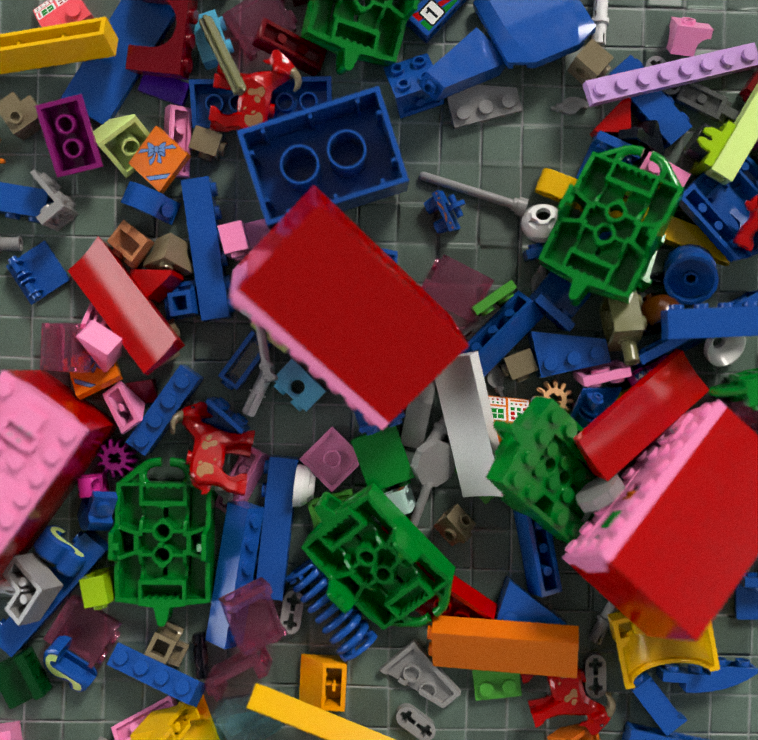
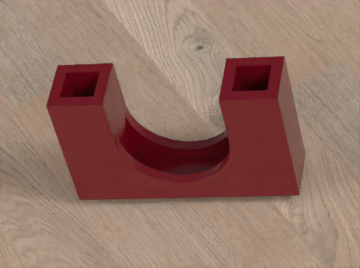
M141 0L146 3L172 6L176 15V28L172 37L161 46L147 47L128 44L126 69L140 75L189 80V73L192 72L193 68L191 59L192 49H194L196 43L194 30L199 18L197 11L198 0Z

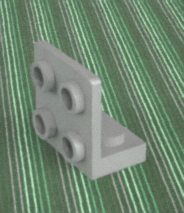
M32 170L30 172L54 201L45 205L36 218L42 225L58 232L79 214L74 208L76 203L59 190L62 187L53 177H49L45 172L39 173L36 170Z

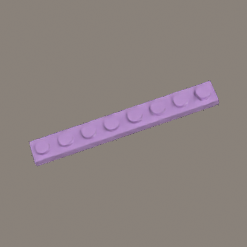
M754 42L587 80L582 86L589 107L758 68V51Z

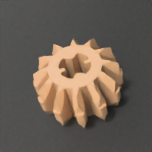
M552 380L550 386L548 381H544L543 386L545 390L541 387L536 388V391L541 393L540 397L551 399L549 397L551 394L557 396L558 400L555 401L566 412H570L571 409L566 406V403L572 404L574 400L567 399L566 396L571 395L572 391H564L566 388L565 383H561L558 386V381Z

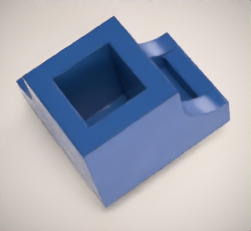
M195 280L181 282L173 292L167 293V296L164 298L167 320L200 316Z

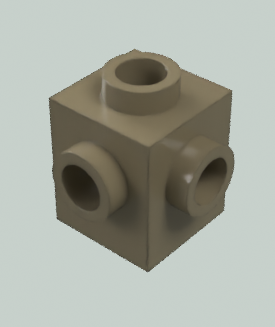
M457 503L445 511L433 526L451 546H454L459 542L463 544L473 535L471 531L476 523Z

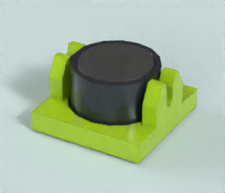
M728 121L718 129L706 123L700 125L684 148V154L695 160L689 171L690 173L697 176L713 167L736 128L734 123Z

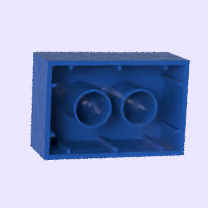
M379 86L237 131L266 225L270 230L313 185L342 212L406 192L408 189L409 179Z

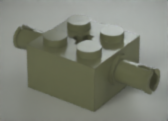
M637 290L629 304L603 297L599 308L603 335L607 342L608 351H622L624 365L626 366L640 363L637 344L642 339L644 330L647 329L646 317L641 314L642 298L640 294L637 295Z

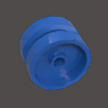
M693 244L679 246L671 251L664 260L662 270L665 290L670 297L675 298L680 304L693 305L702 303L709 299L717 290L719 277L715 258L704 247Z

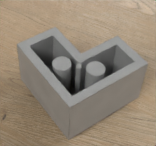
M36 553L14 556L2 575L16 590L5 610L18 626L40 621L63 587L60 580Z

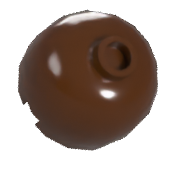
M650 293L642 299L641 314L646 317L647 329L644 330L642 335L647 336L646 332L648 331L652 335L661 332V311L669 310L668 305L680 303L668 294L656 295L655 293Z

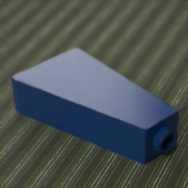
M476 27L426 71L419 86L433 100L439 101L498 77L506 68V64L494 43Z

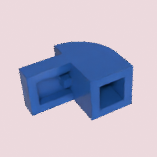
M129 181L121 203L172 225L181 203L166 197L158 191Z
M92 491L91 497L82 498L77 513L80 528L87 531H109L113 525L112 514L118 500L117 493Z

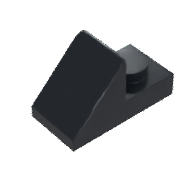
M657 120L640 121L637 126L619 130L617 138L632 145L645 148L642 156L649 151H654L664 156L665 149Z

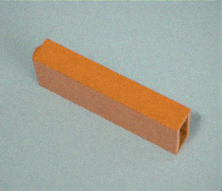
M435 615L432 625H428L427 639L431 640L428 646V656H432L433 666L577 678L579 626L453 616L436 617Z

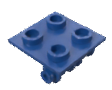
M45 240L18 258L16 256L8 259L9 264L6 265L31 305L71 280Z
M582 388L570 416L584 429L617 400L622 388Z

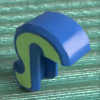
M56 525L47 526L33 544L36 553L47 562L56 565L59 573L66 577H74L86 562V556L63 538L67 532L65 529Z
M59 636L44 652V665L53 676L69 681L71 689L77 692H84L97 677V670L95 666L68 650L72 637Z

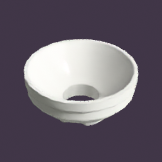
M542 203L528 208L521 222L524 235L534 242L546 243L557 221V207ZM539 212H547L550 217L547 220H540L536 215Z
M725 337L716 346H713L716 338H707L704 345V355L716 367L728 366L735 362L743 353L746 338Z
M297 465L293 490V507H302L314 498L316 476L313 475L306 465Z

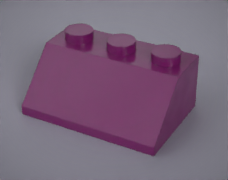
M82 94L35 105L57 178L103 167Z

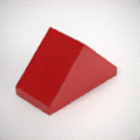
M631 98L623 99L590 135L594 137L601 130L614 137H618L619 130L630 129Z
M130 269V275L146 297L159 303L184 278L183 275L173 270Z

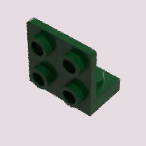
M32 646L0 662V692L9 709H13L32 698L36 701L44 697L53 688Z

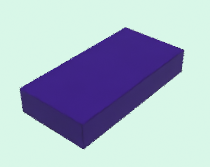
M143 75L138 91L174 105L184 106L190 88L189 83L175 78Z

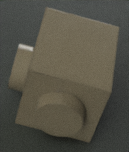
M196 125L188 148L193 153L198 154L199 159L211 162L212 159L219 161L220 157L225 155L228 143L223 134Z
M530 348L503 357L502 364H499L503 376H508L509 380L515 379L517 383L529 379L530 373L539 370Z

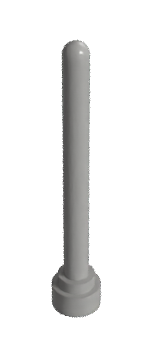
M424 171L419 174V179L511 208L510 211H513L514 215L521 217L524 216L529 199L524 197H514V199Z

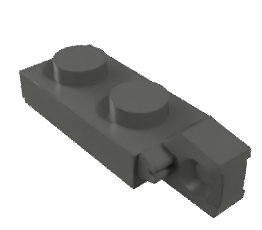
M696 82L682 85L674 99V102L719 123L723 121L734 123L740 111L730 107L732 103L728 101L729 98Z

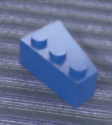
M533 331L527 333L530 349L539 369L536 371L537 378L611 362L606 339Z
M506 575L496 603L498 607L494 620L568 625L561 616Z

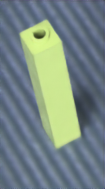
M758 83L734 122L736 128L713 167L704 172V174L723 185L733 181L758 139Z

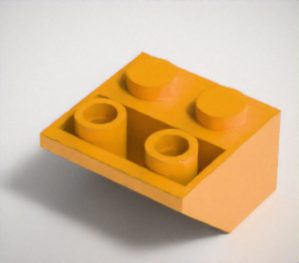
M301 654L299 700L325 711L345 712L348 661L343 662L339 655Z

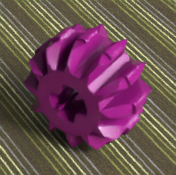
M118 438L117 441L109 439L108 445L102 444L100 446L103 452H99L96 455L103 460L98 462L97 465L105 466L103 469L104 474L111 471L112 478L117 477L118 473L121 477L126 476L127 471L131 472L134 469L131 463L138 462L137 458L132 457L133 454L137 453V450L133 449L130 451L129 448L131 446L127 443L124 444L123 438ZM119 453L121 457L118 459H121V461L116 462L114 454Z

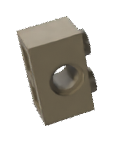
M592 38L575 57L567 71L583 84L587 80L606 76L612 68L609 66V63L614 57Z

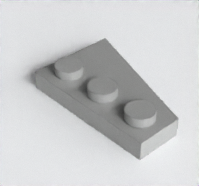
M475 85L446 97L454 130L522 112L516 87Z
M415 639L383 664L379 670L385 675L388 673L398 679V682L402 685H408L419 692V695L443 709L461 695L460 688L441 667L433 666L432 657L428 656V653Z

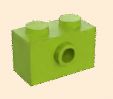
M114 566L92 570L79 580L84 608L93 607V610H100L108 607V604L114 601Z

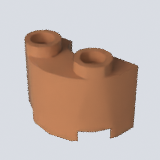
M124 219L107 240L114 247L112 252L123 260L126 258L124 262L133 269H137L155 244Z

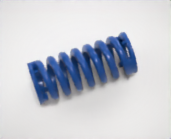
M310 558L285 578L291 585L297 581L298 577L302 580L293 587L295 593L321 579L310 591L300 598L302 603L308 602L315 595L326 590L329 582L328 577ZM311 570L312 572L304 578L303 574ZM327 592L308 607L307 611L310 614L331 601L326 595ZM333 603L329 608L316 616L315 622L317 624L322 623L340 609ZM355 605L346 614L341 612L338 617L322 628L323 634H328L342 622L351 619L345 627L337 631L329 639L330 644L333 645L345 638L351 631L356 630V634L337 648V654L343 662L350 661L363 653L378 637L375 631L368 630V621L361 620L362 613L360 610L354 609ZM366 641L361 647L355 650L357 646Z

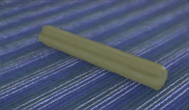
M203 15L199 19V24L233 94L242 96L247 91V87L212 17Z

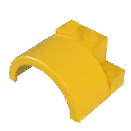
M622 612L608 614L611 635L616 642L626 689L635 688L634 680L639 674L660 665L688 663L705 667L711 672L720 669L712 621L696 642L648 637Z
M202 695L197 707L180 701L176 706L152 711L129 735L131 740H220L204 695Z

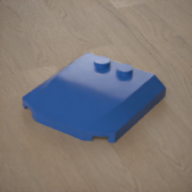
M475 0L473 2V9L508 69H513L514 65H526L527 68H537L578 51L584 45V41L589 35H593L596 31L595 23L580 0Z
M748 155L733 181L726 185L704 174V172L701 173L684 189L679 206L729 262L750 258L758 254V231L753 237L754 247L752 252L736 246L737 243L733 242L741 226L749 218L750 211L745 207L746 200L751 201L758 194V165Z

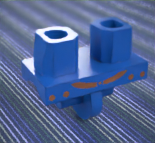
M443 190L431 193L433 197L424 202V206L429 214L439 210L443 217L433 223L437 233L454 232L461 229L457 218L464 216L461 207L466 204L464 199L457 201L454 194L448 196L447 199Z

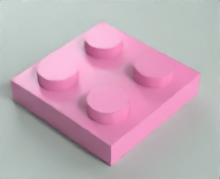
M617 359L612 360L610 363L572 371L573 378L584 387L587 386V388H598L602 386L601 383L608 381L610 383H620L625 381L626 377L632 376L630 366L624 365L623 362Z
M333 426L299 459L331 492L359 466L353 446Z

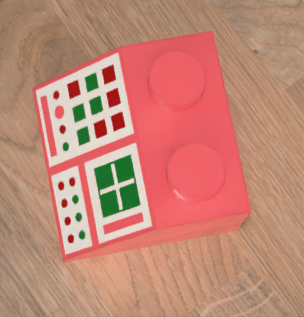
M47 0L33 10L41 27L94 19V16L83 0Z

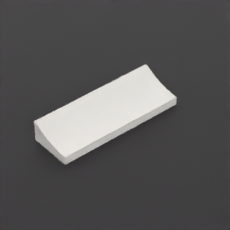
M478 351L463 353L435 378L463 498L474 496L503 497L504 494L486 478L496 457L494 454L499 446L497 432L493 427L494 418Z

